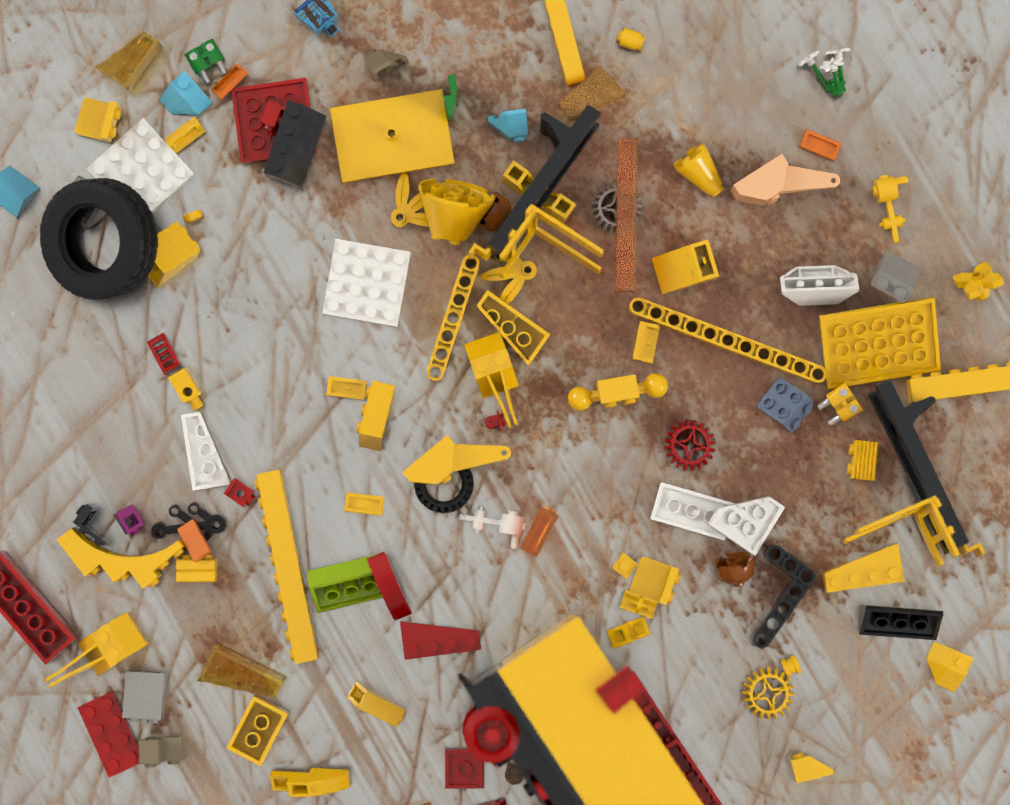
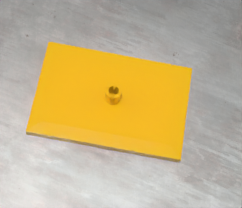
M442 89L330 108L342 183L455 164Z
M934 297L819 316L824 368L827 371V389L837 388L845 382L848 386L941 371Z

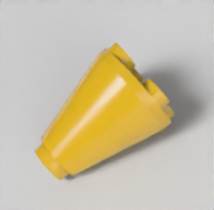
M703 143L697 147L693 146L686 152L687 156L684 159H678L674 162L673 166L680 175L706 195H710L713 198L724 189L708 148Z

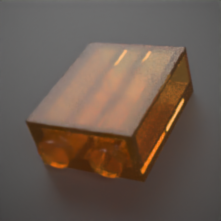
M547 505L545 509L543 507L540 508L519 547L520 549L535 557L538 556L558 518V515L555 514L556 510Z

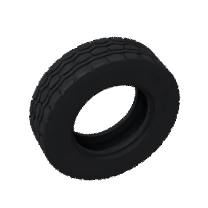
M94 178L72 182L61 188L52 197L53 199H50L40 225V246L46 266L63 288L78 297L98 300L129 293L145 281L156 260L158 232L149 206L136 190L124 182L121 183V181L115 179ZM93 207L106 212L114 221L119 233L120 246L118 255L113 264L106 270L92 265L83 255L79 245L78 231L81 220Z

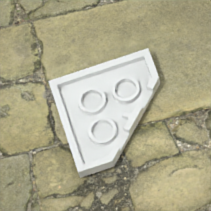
M768 496L717 508L708 525L748 553L756 556L785 507Z

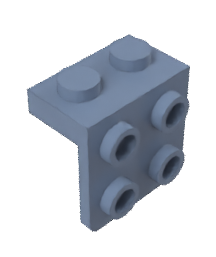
M778 378L758 403V408L778 421L785 430L792 434L800 426L806 414L811 412L815 403L806 393L783 378Z

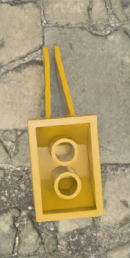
M500 332L464 344L482 398L494 397L508 427L511 428L507 412L498 395L505 392L514 424L517 426L518 423L509 390L519 387Z
M446 435L402 473L411 483L433 485L442 483L445 485L452 479L451 474L453 472L507 460L511 456V450L507 446L455 444ZM505 450L507 455L503 456L501 452Z
M126 612L79 642L78 646L83 653L44 681L48 682L84 655L89 661L88 664L62 676L49 684L48 687L51 688L90 668H93L96 674L101 676L149 643L130 613Z

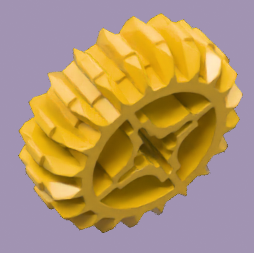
M770 667L766 668V673H764L763 668H759L760 675L753 671L754 679L747 676V680L751 683H743V686L748 688V691H742V694L748 695V697L743 698V702L750 701L746 708L751 709L754 707L751 711L753 715L759 711L758 718L761 719L765 713L767 720L770 719V714H772L774 719H777L776 712L783 716L782 708L790 709L786 703L793 704V700L788 699V697L794 696L795 693L788 690L794 688L792 684L787 685L790 681L789 677L783 680L784 672L777 675V668L773 670V673H771ZM767 678L777 679L782 686L771 687ZM761 680V690L753 694L755 685ZM767 688L770 691H774L773 694H770V699L764 695ZM783 692L781 702L775 707V697ZM765 699L770 709L760 708L754 700Z

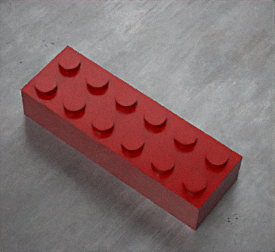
M0 551V613L45 665L49 664L79 637L5 551Z

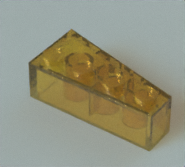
M218 643L213 647L198 681L276 698L287 676Z

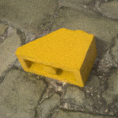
M804 752L795 753L793 758H789L793 778L797 784L835 774L832 768L812 756L804 754Z

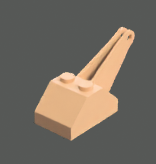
M781 154L735 183L730 192L736 201L759 206L767 203L769 206L778 200L779 194L836 188L840 183V177L834 173L788 166L787 160Z

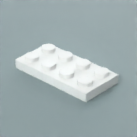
M660 482L650 519L725 540V536L710 527L708 522L717 508L735 503Z

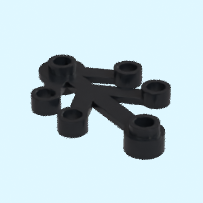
M197 502L189 504L188 512L192 515L197 514L205 520L203 522L196 521L200 530L207 529L203 534L206 541L214 533H221L225 529L226 521L221 515H210ZM177 504L172 505L169 509L170 516L178 517L185 523L193 519L182 511L181 507ZM191 506H196L198 510L192 511ZM172 508H177L178 513H173ZM157 522L153 525L151 534L153 537L161 539L166 534L178 533L177 529L184 524L166 526L163 522ZM213 522H218L220 526L214 527ZM161 529L162 534H157L155 530Z

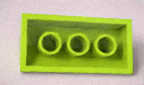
M372 556L307 571L309 589L318 613L383 598L367 562V558Z

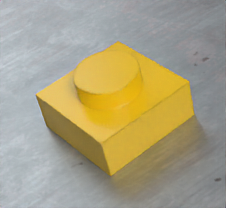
M622 553L611 568L628 579L638 566V563L625 553Z

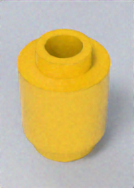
M624 27V30H619L616 41H619V46L636 51V49L641 51L645 36L641 35L642 33Z

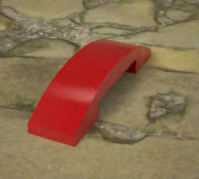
M385 551L367 558L371 572L394 621L412 614Z

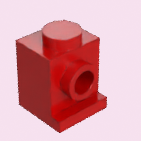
M268 100L260 123L264 126L263 129L273 133L275 130L277 131L286 107Z
M237 478L232 480L223 493L242 507L249 506L255 499L253 495L255 491ZM238 490L243 491L244 494L242 497L237 496Z

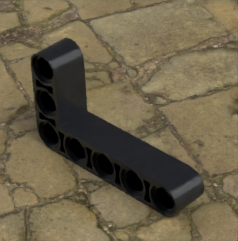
M777 545L768 546L764 551V556L770 563L792 579L752 633V644L758 648H765L771 643L815 580V573L812 569ZM773 548L779 552L776 559H772L769 556V552ZM789 559L794 562V568L790 571L785 568V563ZM803 571H808L810 574V578L806 582L801 580V573ZM795 586L798 588L799 594L796 597H791L790 589ZM785 602L788 606L785 613H780L778 609L779 604ZM770 618H774L777 622L776 627L773 629H769L767 626ZM764 634L765 642L763 644H757V635Z

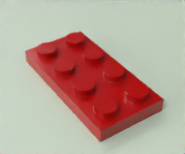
M114 690L77 707L109 778L139 764V745L127 719L122 718L123 710Z

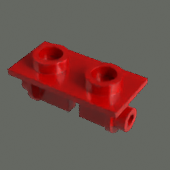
M497 410V415L486 418L485 425L488 429L500 427V431H502L505 421L503 414H499Z

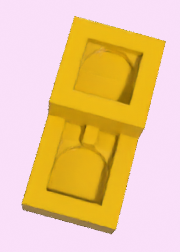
M645 616L607 630V634L613 649L648 636L651 634Z

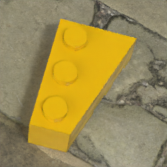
M372 381L371 387L367 386L365 398H368L367 404L362 405L361 415H363L362 422H358L356 433H359V447L382 451V441L387 429L386 425L391 411L395 385Z

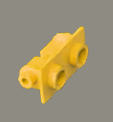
M194 116L164 140L177 154L206 131Z

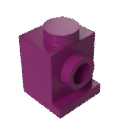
M133 504L113 514L125 534L130 533L132 536L141 531L140 527L144 525ZM127 518H130L132 520V523L130 525L126 524Z

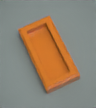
M235 64L211 88V91L222 100L248 72L239 64Z
M806 129L799 148L834 162L842 143Z
M194 519L177 529L194 562H198L212 553Z

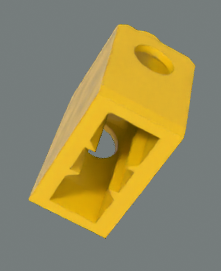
M188 366L181 368L168 377L183 404L189 402L193 411L203 406L199 398L202 391ZM186 387L191 388V390H192V393H191V394H187V393H186V391H185V388H186Z

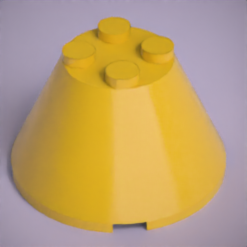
M427 179L421 181L418 187L431 238L435 240H449V243L453 245H460L461 241H465L470 237L495 201L494 194H491V196L487 194V189L458 180L446 179L445 182H436V179Z

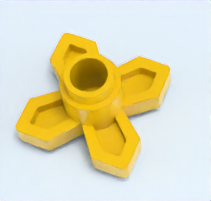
M988 262L977 265L973 273L962 272L952 277L954 284L958 288H964L965 296L969 300L974 298L976 300H985L990 296L991 289L1004 285L1003 277L999 273H993L992 267Z

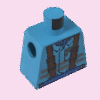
M306 0L293 11L295 17L317 35L326 31L330 37H333L339 32V29L334 24L338 16L329 0Z

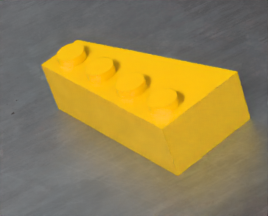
M490 290L486 291L477 304L479 310L529 366L551 336V333Z
M890 544L822 572L824 592L829 593L904 582L899 544Z

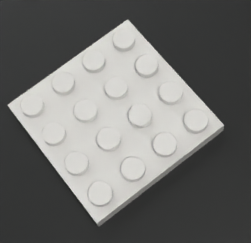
M144 118L86 168L97 179H115L132 187L145 200L152 213L195 175Z
M335 239L322 314L398 327L411 252Z

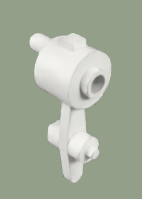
M478 506V510L474 509L473 516L458 514V519L473 521L472 528L475 529V533H479L480 530L484 529V523L499 525V533L512 534L510 545L512 549L518 548L519 537L522 536L523 530L527 528V523H524L525 517L519 516V512L508 510V514L501 513L500 520L485 518L486 511H483L482 506Z

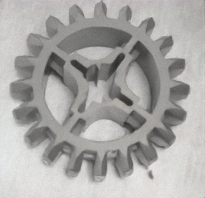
M614 182L613 189L607 184L605 186L606 192L602 188L599 189L602 196L599 194L594 195V198L598 201H592V205L597 207L591 209L592 213H597L593 216V220L600 219L597 226L605 224L603 231L610 227V234H613L614 228L617 229V234H621V228L626 233L628 232L627 225L633 229L635 225L632 221L636 223L640 221L636 216H642V212L637 209H641L643 205L636 203L641 200V197L634 198L637 191L635 190L630 193L631 186H628L626 190L623 189L624 183H621L620 188H617V184ZM613 194V202L605 207H601L603 200ZM619 194L627 197L631 204L621 202ZM616 201L618 207L623 208L622 210H619L618 217L616 210L611 208H614ZM628 210H633L631 217L621 223V214L628 212ZM605 212L606 214H612L614 216L615 223L607 220L604 217L603 213Z

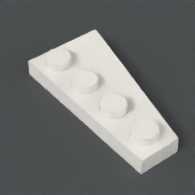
M201 412L181 415L192 491L230 485L231 482Z

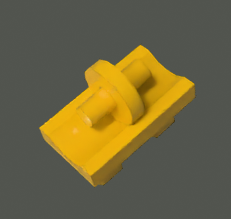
M625 590L619 608L653 619L658 600Z

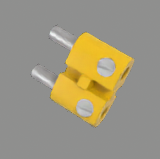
M846 382L827 393V399L817 404L819 410L832 404L838 413L827 421L830 426L840 420L846 422L864 410Z

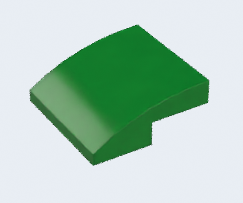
M455 74L448 76L451 95L444 96L448 122L453 120L457 107Z

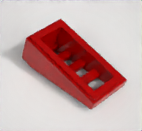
M164 333L147 341L164 375L182 366ZM163 339L164 343L157 347H154L153 344ZM165 346L167 347V350L158 354V350ZM170 353L171 356L161 360L162 356ZM172 359L174 360L172 364L165 367V363Z

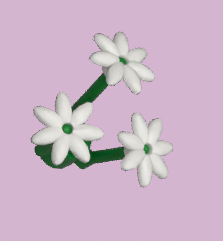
M841 48L826 52V55L835 54V58H831L830 61H823L824 65L820 66V69H825V72L829 70L832 72L834 78L828 80L829 84L814 64L813 58L817 56L819 51H815L809 57H805L798 63V66H802L805 63L811 66L823 83L826 92L830 91L832 96H836L846 91L842 65H844V62H842V52L851 51V49Z

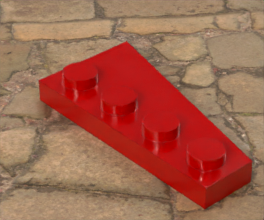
M400 621L405 660L481 650L479 630Z

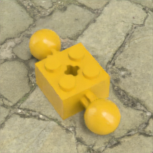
M657 373L649 375L644 382L637 383L636 374L599 380L596 382L597 390L589 391L582 386L573 388L568 394V403L572 409L577 411L586 410L592 402L599 401L600 406L604 405L605 409L616 407V403L623 402V405L635 404L636 400L640 397L639 394L646 393L652 398L662 397L668 390V382L663 375Z

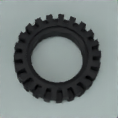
M470 468L458 471L462 479V487L455 498L449 501H438L430 496L426 484L414 483L416 496L426 508L434 512L449 513L458 510L468 502L473 492L474 481Z

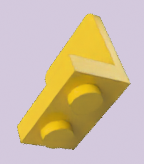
M87 97L84 98L76 123L75 133L111 143L112 138L116 135L117 120L121 117V106L113 101L106 103Z
M643 556L639 560L629 590L658 600L660 604L667 605V602L671 603L674 592L672 588L674 584H678L681 574L678 573V568Z

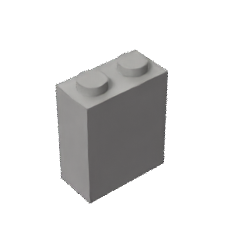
M886 250L877 264L870 285L905 303L915 287L920 268Z
M127 670L125 672L122 718H128V722H139V719H147V723H158V720L164 719L167 672Z

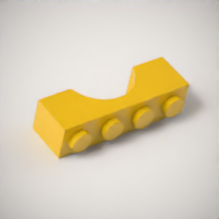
M513 160L503 174L501 182L522 196L534 178L527 169ZM552 192L541 210L564 224L574 211L576 204L561 193Z

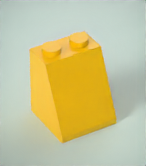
M177 221L157 233V256L154 266L148 274V277L157 288L194 261L200 253L197 242L188 236L185 227L180 226Z

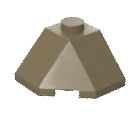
M382 49L378 51L372 50L364 58L365 64L376 82L409 64L406 56Z

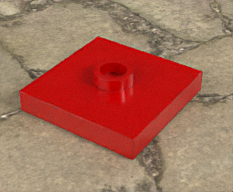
M445 749V789L484 788V762L476 759L468 749Z

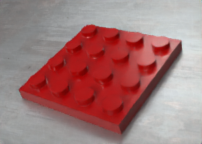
M307 78L236 87L231 90L241 164L268 160L277 134L276 130L273 133L263 129L264 126L260 123L268 100L285 107L288 100L311 108Z

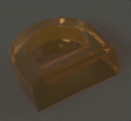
M507 763L505 771L506 781L511 785L520 784L524 777L515 764Z

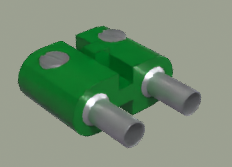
M213 38L184 54L195 75L200 74L205 84L211 82L205 71L209 67L216 64L222 75L228 72L222 62L225 58Z

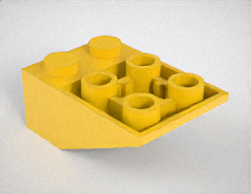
M709 240L697 242L651 258L662 295L715 280L719 277Z

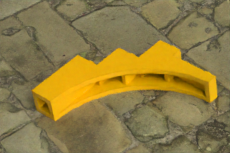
M75 527L69 529L57 539L58 543L84 576L90 574L94 576L103 568L113 582H123L131 576V573L143 589L147 587L151 589L160 582L158 579L162 576L160 571L170 564L168 561L172 557L176 559L185 552L183 548L186 547L183 540H179L157 553L143 556L123 555L98 546Z

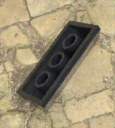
M861 605L859 635L937 640L944 613L943 611Z

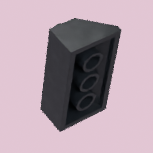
M288 100L263 172L265 176L302 188L327 116L305 105Z

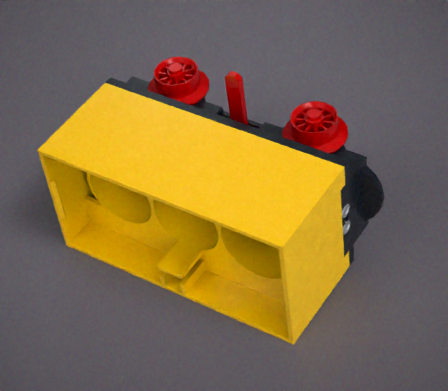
M569 615L488 669L486 673L472 682L462 673L457 675L475 703L467 712L463 721V736L468 751L476 759L485 763H492L496 769L513 760L527 782L523 785L524 789L530 797L536 795L541 805H703L635 701L632 699L613 714L595 691L614 676L616 672L579 616Z

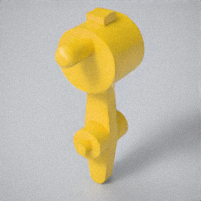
M881 175L879 179L873 181L871 191L873 198H876L878 203L885 202L887 218L881 219L879 227H883V230L890 229L892 241L895 244L899 243L897 227L903 226V222H906L905 217L902 218L901 215L895 216L892 200L899 198L897 185L907 183L908 177L901 176L895 178L894 176Z

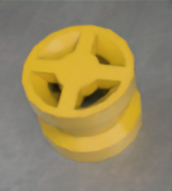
M795 655L790 656L787 660H780L786 678L791 677L794 673H802Z

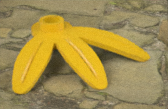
M402 173L396 186L397 209L391 214V222L396 227H404L409 222L429 227L426 214L415 213L423 208L420 193L407 203L409 197V178L406 173ZM402 214L403 220L398 221L397 215Z
M509 254L504 260L506 263L509 261ZM518 258L504 279L500 277V272L504 267L486 271L481 275V279L502 281L514 278L500 296L501 299L509 304L519 293L524 281L535 277L537 268L533 262H522ZM525 267H529L531 269V272L529 274L524 272Z

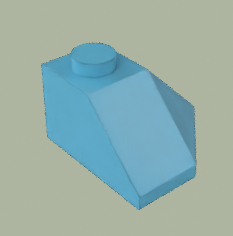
M185 71L169 84L159 99L173 115L187 114L199 116L213 104Z
M526 109L505 111L498 118L495 115L488 117V125L509 141L513 140L514 143H520L528 138Z

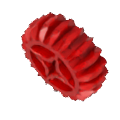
M687 419L685 420V426L679 421V429L673 425L671 428L674 433L667 432L671 439H664V442L670 443V446H664V450L670 449V453H667L666 457L671 455L674 457L670 460L671 464L678 461L676 468L683 464V471L687 470L688 465H690L691 471L695 470L694 465L698 469H702L700 462L708 465V461L705 458L712 459L713 456L708 453L709 451H716V449L710 448V445L716 444V441L709 440V438L714 437V434L707 435L706 432L710 428L707 427L702 430L704 426L702 422L697 427V420H693L692 425H690ZM690 430L686 440H676L677 435L681 431ZM696 431L702 435L705 445L696 442ZM691 439L692 444L697 447L691 448V451L688 453V447L684 443H688V440ZM674 445L684 449V460L677 455ZM693 451H704L698 460L690 461Z

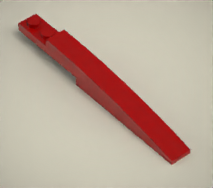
M645 689L633 700L703 805H722Z

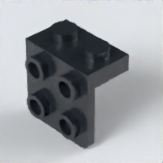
M94 503L81 505L76 512L78 516L73 521L77 525L75 528L84 535L86 533L92 536L91 541L98 546L110 545L112 543L110 539L88 524L100 508Z

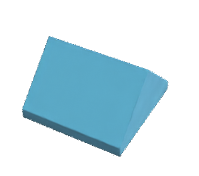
M9 165L0 172V206L18 218L40 190V187Z

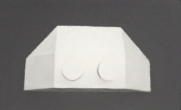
M835 265L795 267L780 277L782 295L799 306L839 304L859 292L857 274L850 273Z

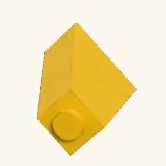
M358 681L355 682L347 696L358 709L395 727L404 719L406 710L401 705Z

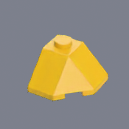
M933 641L926 657L936 685L955 692L964 680L974 659Z

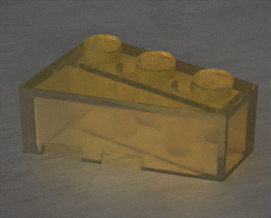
M143 31L125 44L122 49L116 53L114 52L107 60L95 67L99 72L131 93L163 46L158 40Z

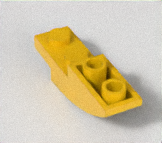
M311 768L309 773L271 771L270 773L272 790L288 791L289 797L325 795L349 788L351 785L349 770Z

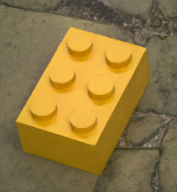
M255 694L226 749L262 766L290 712Z

